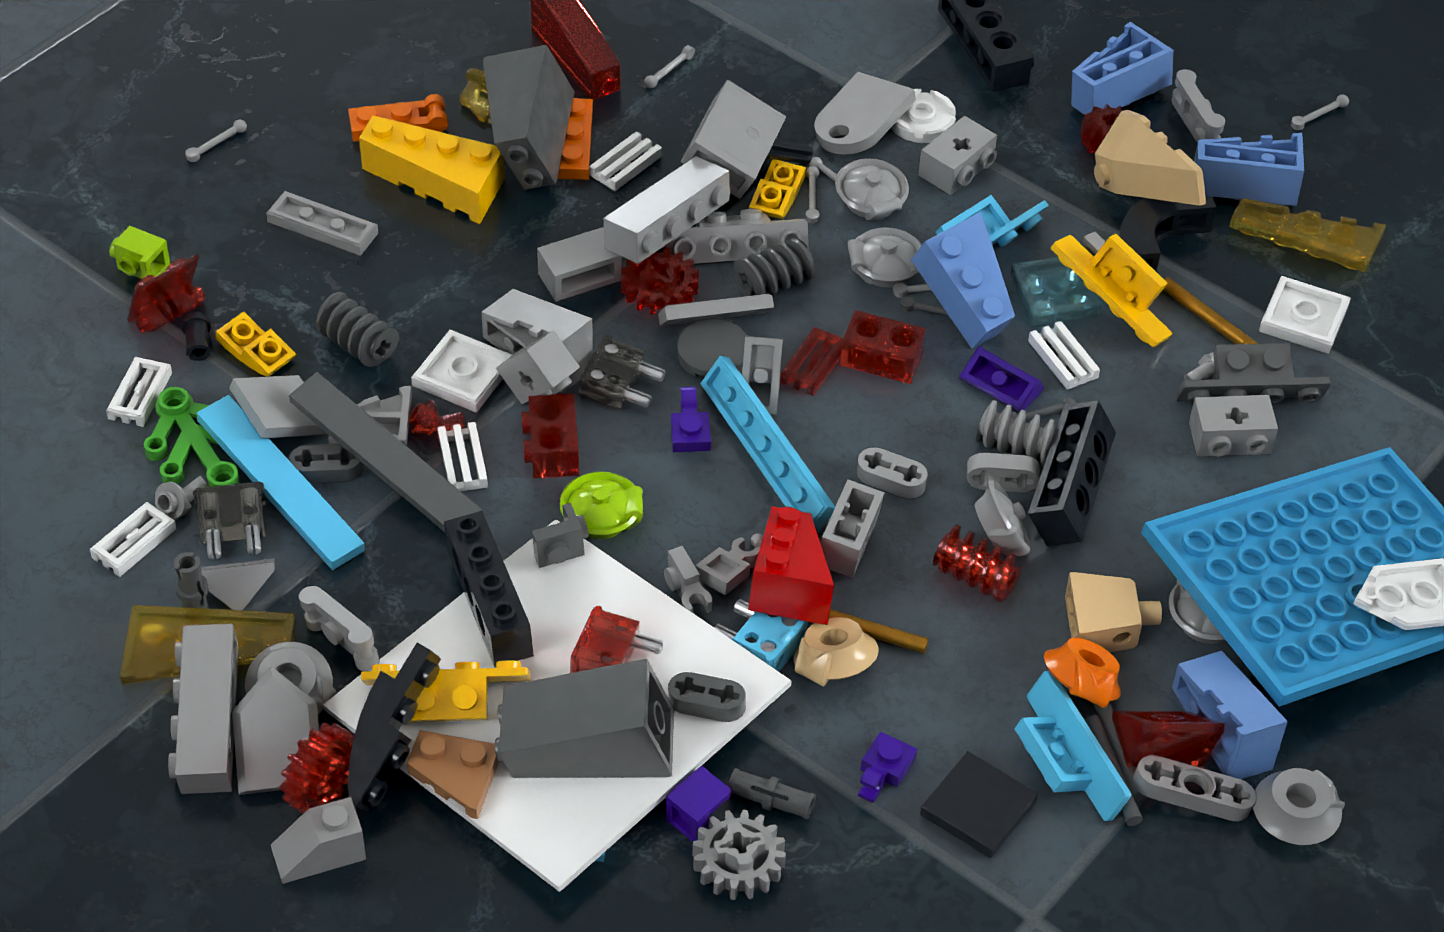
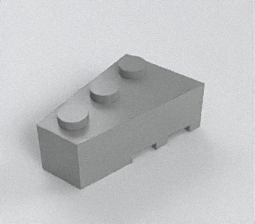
M515 289L506 293L481 312L483 338L498 349L512 355L547 333L555 331L580 367L569 375L572 383L560 391L561 394L593 370L592 318Z

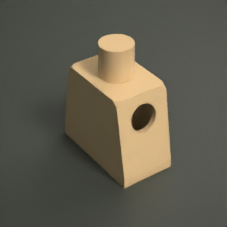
M1078 572L1069 573L1065 602L1071 638L1087 639L1100 645L1108 652L1135 648L1138 645L1142 625L1161 624L1162 608L1160 601H1138L1136 585L1132 579Z

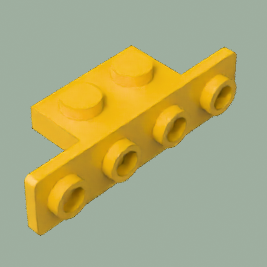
M1117 234L1110 236L1095 256L1089 253L1071 235L1054 242L1051 250L1058 256L1059 261L1064 266L1071 268L1083 280L1084 285L1090 291L1097 293L1109 305L1113 314L1124 319L1135 330V334L1140 340L1152 347H1156L1169 339L1172 332L1147 309L1168 283Z
M520 661L496 662V668H480V663L457 662L455 663V669H439L435 681L430 687H424L416 701L418 703L417 710L409 722L488 720V682L531 681V672L528 667H521ZM375 664L372 665V671L361 672V681L365 685H373L380 671L395 679L400 670L397 671V665Z

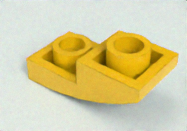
M772 159L765 178L760 179L749 209H759L761 213H766L768 216L783 220L802 186L806 176V167Z
M242 312L216 331L215 339L227 351L245 365L266 377L275 373L296 356V353L272 329L264 332L245 312Z

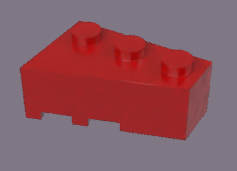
M772 506L753 572L748 610L828 625L834 583L811 513L801 512L792 507L779 508Z

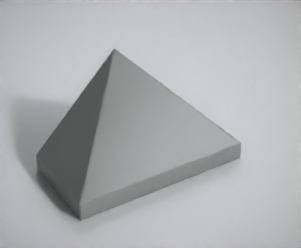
M275 558L201 567V572L207 579L208 591L236 613L240 614L275 571Z

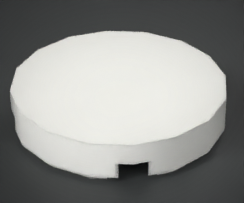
M914 89L915 102L896 121L891 129L905 140L916 143H931L955 124V106L949 98L937 91L930 90L929 94L921 93V89Z

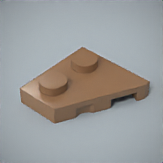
M420 730L408 758L407 768L408 773L423 784L431 785L435 793L445 800L452 798L465 808L466 815L473 819H478L499 761L496 757L494 743Z

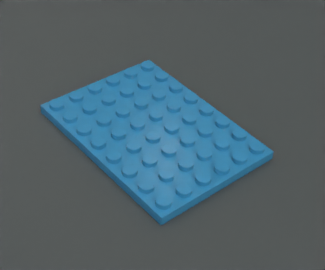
M1391 447L1144 523L1141 531L1143 537L1279 707L1444 649V626L1403 630L1353 604L1373 566L1444 558V507Z

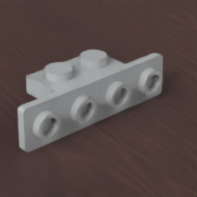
M745 209L740 211V215L726 216L725 212H712L696 223V227H690L665 245L666 262L672 266L736 261L741 258L747 259L748 255L753 253L759 254L761 250L766 248L772 249L774 245L784 244L785 241L792 238L803 240L809 249L808 222L806 219L771 221L768 215L761 213L759 209Z

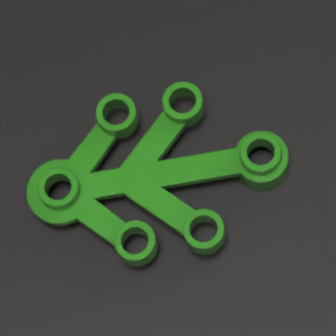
M169 387L163 390L155 404L156 413L160 419L152 435L146 438L143 444L146 457L152 461L164 459L168 455L166 439L175 423L180 428L181 433L168 460L160 466L161 481L163 483L171 481L178 485L183 482L185 477L183 465L192 448L207 470L206 475L209 489L220 497L232 495L239 486L237 467L231 462L219 460L208 442L218 443L202 425L196 424L193 418H197L198 411L209 405L193 402L191 395L180 387ZM169 472H177L172 475L168 474Z

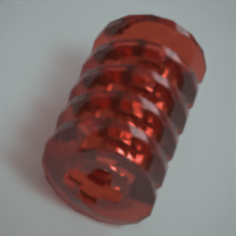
M955 524L941 540L933 558V566L939 564L940 572L945 574L952 571V576L957 581H962L966 578V584L971 588H976L980 585L982 594L990 595L993 593L995 601L1003 602L1011 594L1021 575L1022 566H1014L1016 554L1012 552L1004 560H1001V546L997 545L988 553L986 552L988 547V540L986 538H983L975 546L973 545L975 533L969 531L961 539L959 538L961 526Z

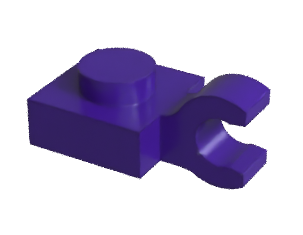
M681 387V413H671L673 452L711 451L709 412H697L696 387Z
M880 731L861 760L860 770L864 773L860 783L863 786L858 792V796L873 803L886 782L898 787L916 759L917 748Z

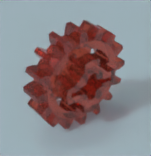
M666 247L663 253L656 251L638 264L629 259L626 260V267L621 268V293L626 294L627 303L636 301V310L640 311L644 307H648L650 315H654L657 309H663L668 305L683 304V302L693 303V295H697L699 291V270L693 268L694 261L692 259L683 261V252L680 251L675 255H671L670 248Z
M323 723L319 732L311 729L309 738L305 740L300 739L297 742L299 748L297 753L289 754L287 757L291 764L281 772V775L287 778L279 786L280 790L285 792L282 799L304 814L310 808L331 803V800L336 797L340 798L342 796L341 787L344 783L348 784L349 761L354 736L335 723L332 726Z

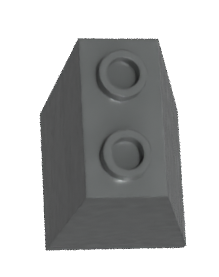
M547 45L484 57L483 66L495 145L524 190L556 184L575 93Z
M648 659L504 686L502 704L498 705L497 709L500 736L495 739V753L498 761L505 764L513 778H645L672 776L674 708Z

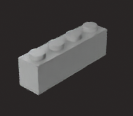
M695 156L603 218L605 249L637 264L729 201V170Z
M234 625L183 626L182 642L175 643V663L177 667L181 666L180 678L173 679L174 703H179L178 715L171 716V738L173 741H177L176 753L169 754L170 779L176 778L181 794L232 792L234 760L232 711L236 707L238 640Z

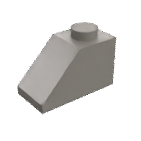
M351 797L308 809L271 844V850L282 884L366 860L363 831Z

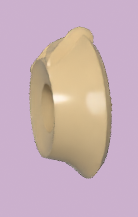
M842 617L829 618L828 625L814 623L807 629L805 636L801 638L800 644L793 656L795 672L821 686H825L829 680L849 678L866 670L876 660L879 648L877 642L871 636L863 633L857 622Z

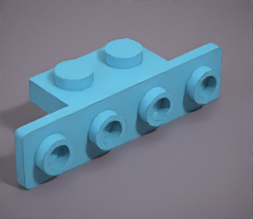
M990 195L942 225L935 233L938 235L973 215L982 212L992 246L998 243L1001 248L1018 236L1015 232L1016 230L1023 227L1026 232L1041 222L1043 218L1040 214L1049 205L1044 200L1010 221L993 196Z
M1044 671L1027 694V700L1038 717L1022 718L1014 729L1054 793L1085 791L1104 821H1113L1131 798V792L1062 684L1049 671Z

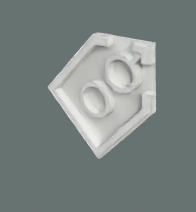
M1444 558L1373 566L1353 604L1403 630L1444 626Z

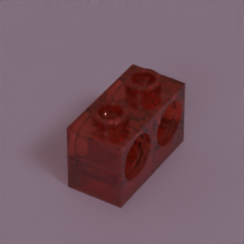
M855 310L842 340L840 366L911 384L923 356L926 328Z
M574 393L528 396L529 411L522 412L523 434H530L531 440H523L524 462L532 463L533 478L579 476V448Z

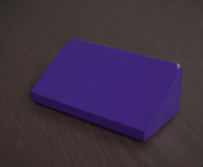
M980 346L977 347L959 375L960 379L1002 403L1011 405V408L1018 412L1022 409L1025 410L1044 389V385L1039 379Z

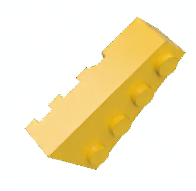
M374 115L359 137L362 169L397 186L406 184L414 188V194L425 199L431 196L443 202V207L454 213L457 210L469 214V220L479 225L505 180L504 157L495 145Z

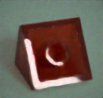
M1112 711L1113 724L1127 767H1137L1140 760L1149 755L1164 757L1195 767H1203L1224 733L1225 723L1190 711Z

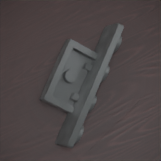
M1290 343L1216 345L1213 349L1216 379L1184 380L1176 392L1177 401H1188L1192 405L1195 397L1269 395L1271 403L1282 401L1285 398H1298L1301 402H1313L1325 395L1331 386L1330 377L1294 378Z

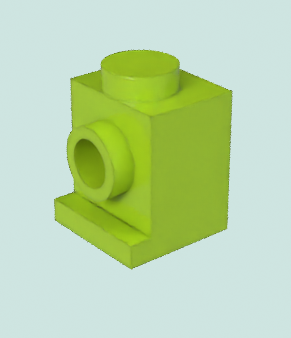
M129 226L110 245L109 255L116 259L118 269L127 275L143 279L145 287L151 288L171 266L166 240L135 227Z

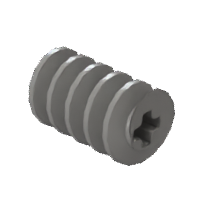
M993 400L981 418L976 434V443L983 437L984 447L991 448L997 442V449L1000 453H1005L1012 446V455H1023L1026 451V456L1036 460L1041 455V466L1044 467L1055 434V420L1050 419L1043 428L1040 427V415L1036 414L1028 423L1026 422V410L1022 409L1013 418L1011 417V405H1007L1001 413H998L997 401Z

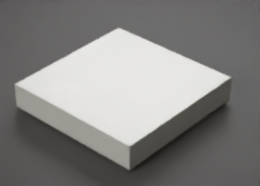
M1281 276L1261 321L1259 332L1329 354L1351 298Z
M449 330L411 377L412 386L477 413L503 380L496 367L511 357L512 354Z

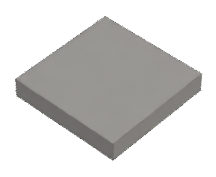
M299 375L233 378L229 389L261 438L327 434L290 402L289 395L304 383Z

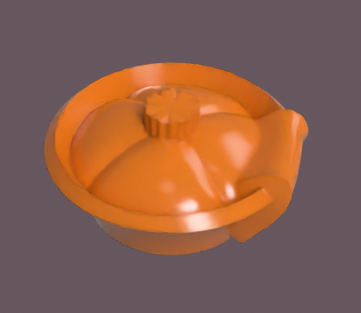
M1074 637L1070 638L1061 647L1049 649L1044 653V661L1049 672L1069 689L1070 694L1099 705L1101 708H1105L1109 701L1117 700L1121 696V689L1117 679L1120 668L1119 663L1110 652L1100 645L1087 639Z

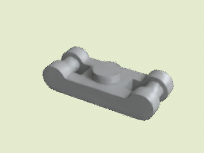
M1187 69L1178 71L1175 79L1177 88L1173 91L1171 102L1194 139L1198 142V140L1221 138L1219 134L1224 130L1225 118L1212 111L1209 100L1203 97L1195 84L1196 74Z
M309 586L300 591L299 601L302 609L306 611L304 618L308 629L312 631L322 630L326 638L333 645L340 644L353 655L355 665L361 671H371L372 665L379 664L378 651L373 646L374 636L369 626L321 588Z

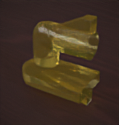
M470 68L465 75L469 83L460 94L459 101L463 106L470 108L480 121L484 122L490 116L488 99L479 96L481 91L487 93L485 73L479 69Z

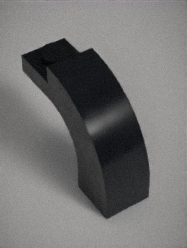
M1213 197L1206 198V204L1199 206L1144 198L1136 203L1125 215L1119 237L1157 272L1161 254L1157 242L1165 237L1174 235L1210 233L1216 210Z

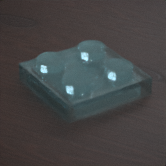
M1058 257L1012 264L1011 277L1032 325L1102 314L1103 303L1100 296L1090 291L1084 285L1083 280L1071 268L1064 266Z

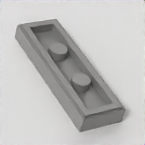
M284 191L266 213L267 222L359 256L362 255L378 234V224Z
M762 294L668 305L658 313L660 326L711 318L725 319L766 314L774 308L772 295Z

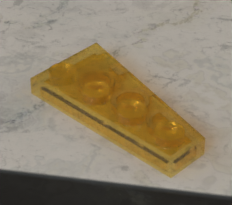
M1242 198L1232 215L1229 227L1240 230L1249 236H1258L1273 241L1282 247H1291L1306 252L1315 258H1324L1342 264L1348 269L1366 272L1383 237L1386 225L1374 223L1372 228L1356 225L1357 219L1341 217V221L1336 222L1322 219L1320 212L1309 210L1293 214L1290 213L1287 206Z
M132 605L120 672L121 683L124 685L180 675L181 666L177 667L175 663V643L182 642L183 626L233 624L238 640V666L251 664L256 656L266 648L278 643L294 641L296 628L295 613Z

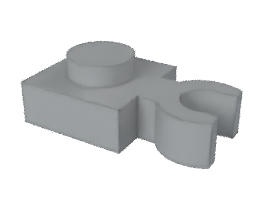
M741 537L733 541L729 552L720 547L695 565L700 574L699 581L724 595L728 594L749 577L750 568L755 567L760 547L757 546L752 551H744L745 539Z

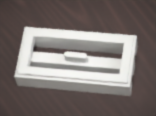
M636 131L590 165L589 175L616 191L662 157V147L658 144L653 147L652 141L648 138L641 140V134ZM644 152L642 156H640L638 159L631 163L632 160H634L636 157H638L640 154ZM621 169V171H620L618 174H616L614 177L610 178L612 175H614L616 172H618V171Z
M1061 321L1056 322L1053 329L1048 325L1042 328L1041 333H1038L1036 330L1029 333V343L1067 390L1099 377L1100 368ZM1047 341L1052 345V347H1053V348L1056 350V352L1059 354L1058 357H1057V356L1055 355V353L1051 350V348L1047 345V343H1046ZM1068 365L1076 377H1073L1065 366Z
M135 357L106 410L108 419L115 421L117 417H121L122 422L130 424L131 420H136L137 426L144 427L159 394L163 391L172 374L171 365ZM143 368H146L147 370L143 378L134 389L135 393L128 406L123 407Z
M470 422L468 423V428L461 429L460 424L453 425V430L446 431L445 426L437 427L447 480L460 491L488 488L476 423ZM463 439H470L478 476L476 480L471 478ZM449 441L456 442L463 477L462 482H456Z
M146 502L90 548L91 557L97 562L101 560L103 566L108 570L112 567L114 574L121 577L176 530L175 520ZM150 517H153V518H152L150 521H148L143 527H141L139 530L137 529V528H138L139 526H141L145 521H147ZM126 538L125 542H123L113 552L109 553V551H111L115 546H117L121 541H123Z

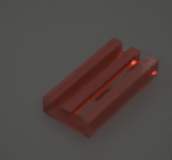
M814 327L781 372L780 383L787 385L789 381L793 382V388L801 390L802 387L807 388V394L814 396L846 350L847 340ZM818 340H824L817 351L813 353L800 374L796 373ZM832 344H834V346L832 347V349L830 350V352L828 353V355L825 357V359L823 360V362L821 363V365L818 367V369L816 370V372L813 374V376H812L811 378H809V377L811 376V374L813 373V371L815 370V368H816V367L818 366V364L820 363V361L823 359V357L825 356V354L827 353V351L830 349V347L832 346Z

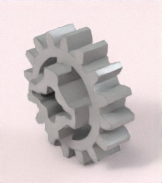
M730 810L725 811V820L721 822L712 816L709 818V829L700 827L698 829V840L693 841L694 871L701 872L700 882L702 885L713 881L714 894L716 895L720 894L724 889L730 890L729 895L732 900L736 899L738 891H744L748 899H753L754 889L757 887L764 893H767L770 880L779 882L781 868H785V839L777 837L778 827L775 824L764 827V816L761 814L755 820L748 819V810H743L740 818H734Z

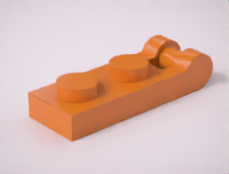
M431 94L421 101L349 108V121L353 142L359 141L360 135L373 115L442 132L447 129L449 124L447 114L444 112L446 108L444 98L438 94Z

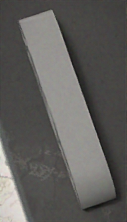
M1156 755L1143 757L1132 777L1136 790L1146 797L1230 821L1246 819L1257 799L1253 787L1244 780ZM1151 773L1156 775V780L1151 778ZM1173 779L1177 780L1174 786L1171 785ZM1184 783H1197L1203 788L1205 794L1196 795L1186 789ZM1214 791H1217L1216 796L1212 797ZM1233 797L1237 798V803L1233 802Z

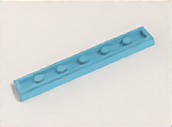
M719 356L700 383L783 504L786 507H792L801 512L811 513L818 534L833 514L835 505L731 359Z
M229 395L197 412V421L332 571L365 551L364 542L272 441L269 438L260 437L245 412Z

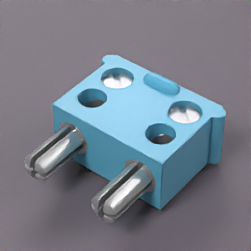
M739 599L734 605V612L749 618L739 632H734L720 624H717L714 628L779 672L794 655L801 638L805 636L808 622L749 611V603Z

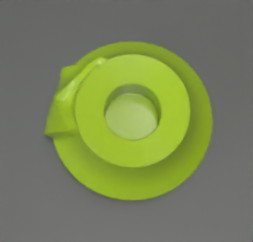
M591 472L575 478L565 487L560 497V510L563 515L562 505L571 503L576 516L583 515L588 529V537L607 539L618 535L623 530L629 531L642 520L643 490L621 475L611 472Z

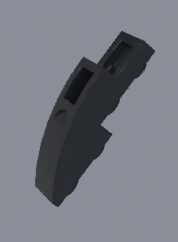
M418 642L395 679L380 671L368 694L355 730L349 761L348 791L353 805L367 813L372 806H377L384 798L388 788L386 782L393 770L399 769L406 761L410 751L408 745L412 739L400 732L399 729L402 724H407L413 718L418 707L416 702L424 687L428 688L432 685L439 673L440 667L438 664L441 658Z

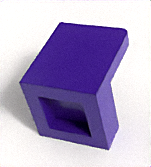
M701 766L666 796V820L692 842L697 841L698 829L700 827L708 829L709 815L730 798L731 789Z

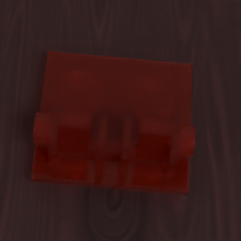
M198 254L187 260L185 258L175 260L167 267L165 272L156 277L148 275L141 279L135 285L127 320L131 322L136 319V326L142 333L146 331L151 333L167 324V322L173 321V314L180 317L183 315V311L187 313L200 306L201 300L205 299L204 291L200 286H192L199 260Z

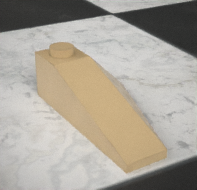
M1130 110L1121 111L1095 152L1096 166L1094 167V175L1099 187L1122 195L1199 206L1206 204L1202 169L1181 149L1173 150L1166 144L1167 136L1163 132L1154 133L1150 129L1151 121L1144 115Z

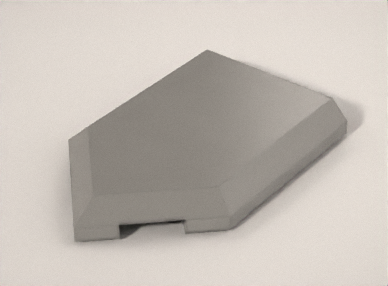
M270 666L232 711L239 795L324 785L317 702Z

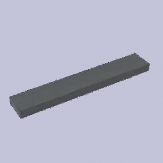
M318 372L314 373L289 395L290 402L444 532V521L483 511Z

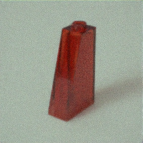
M531 0L532 32L543 45L548 46L557 62L589 99L595 100L621 90L620 62L581 0Z

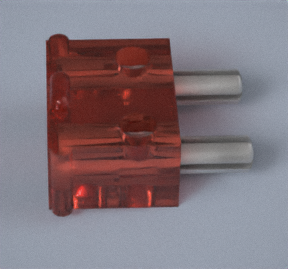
M595 606L571 654L570 673L629 662L635 648L660 654L663 649V641L639 634L640 621L602 610L601 606Z

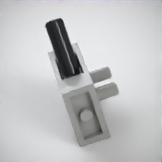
M727 80L713 99L681 163L685 164L697 156L729 170L730 193L741 199L756 179L766 158L809 164L812 159L813 148L806 144L775 140L786 116Z

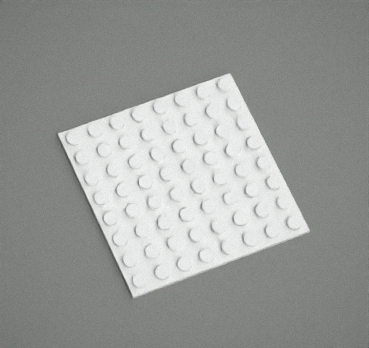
M554 520V521H553L551 524H549L548 526L554 525V524H557V523H560V522H559L558 520ZM532 538L504 560L531 627L534 656L519 660L521 667L529 668L531 681L579 672L580 667H576L575 662L579 650L584 649L623 661L624 663L648 659L667 697L669 681L675 675L683 672L732 680L742 685L746 692V711L742 717L732 722H721L686 715L674 710L671 777L513 778L505 764L499 762L478 819H473L466 815L465 808L452 798L448 800L442 798L435 793L431 785L423 784L410 775L407 768L408 758L420 730L495 744V739L500 736L497 709L498 705L502 704L504 686L528 681L488 682V720L408 722L405 725L402 724L399 731L412 740L408 745L410 748L409 755L400 769L560 892L664 800L670 792L791 686V680L587 540L583 539L585 555L559 564L539 568L534 557ZM465 593L461 594L383 656L379 664L397 665V671L400 670L418 642L441 658L438 664L440 669H455V663L478 662L480 663V668H495ZM596 618L636 630L639 634L662 640L663 649L660 654H655L635 647L633 649L609 641L599 644L594 640V637L589 635L593 620ZM624 634L617 635V637L625 636ZM359 675L324 703L323 708L355 734L361 711L373 685H365L361 681V675ZM686 690L682 696H688V693L692 690ZM726 698L722 704H728L732 698Z

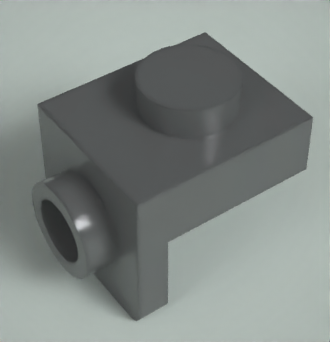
M571 503L562 505L564 522L532 531L534 557L539 568L559 564L585 555L583 539L589 536L587 525L583 515L576 516Z

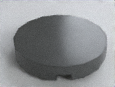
M715 318L698 320L688 325L679 334L676 351L679 364L687 373L693 376L696 373L705 378L718 357L725 356L731 359L741 373L745 336L748 335L740 326L728 320Z

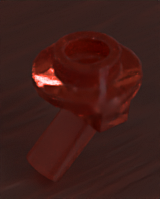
M430 399L424 404L419 402L414 407L409 418V423L413 424L412 433L417 435L426 433L431 436L434 431H438L437 427L445 426L446 430L453 429V425L456 424L465 427L463 412L438 416L435 403Z

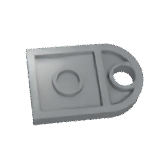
M857 72L816 117L814 127L819 145L831 153L843 155L855 154L871 148L915 102V90ZM845 135L843 138H835L836 136Z

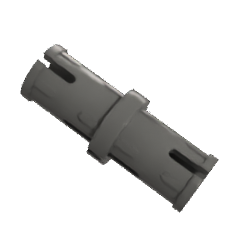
M184 552L174 559V568L177 573L175 590L177 597L182 600L184 618L187 619L189 617V622L198 623L209 616L210 610L206 600L209 588L207 579L201 572L199 556L195 557L193 552Z
M738 768L733 770L728 784L731 794L761 803L762 809L771 811L773 808L801 816L807 820L811 815L816 799V794L782 784L780 778L772 776L770 779H766L741 771ZM755 787L787 796L789 799L786 801L756 791Z

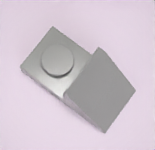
M745 336L742 376L768 413L776 415L783 339Z

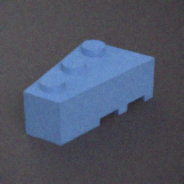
M1129 22L1124 26V33L1118 38L1112 36L1107 41V47L1103 51H1095L1072 71L1071 106L1091 120H1095L1172 85L1174 50L1132 22Z
M1292 133L1291 139L1273 140L1272 135H1261L1258 142L1241 143L1240 137L1198 140L1194 162L1202 169L1206 198L1222 197L1236 199L1241 202L1258 201L1271 203L1276 206H1297L1304 175L1302 133Z
M982 212L928 239L911 259L971 349L1000 334L1015 317Z
M1223 651L1179 663L1172 689L1222 774L1244 779L1273 770L1288 721Z

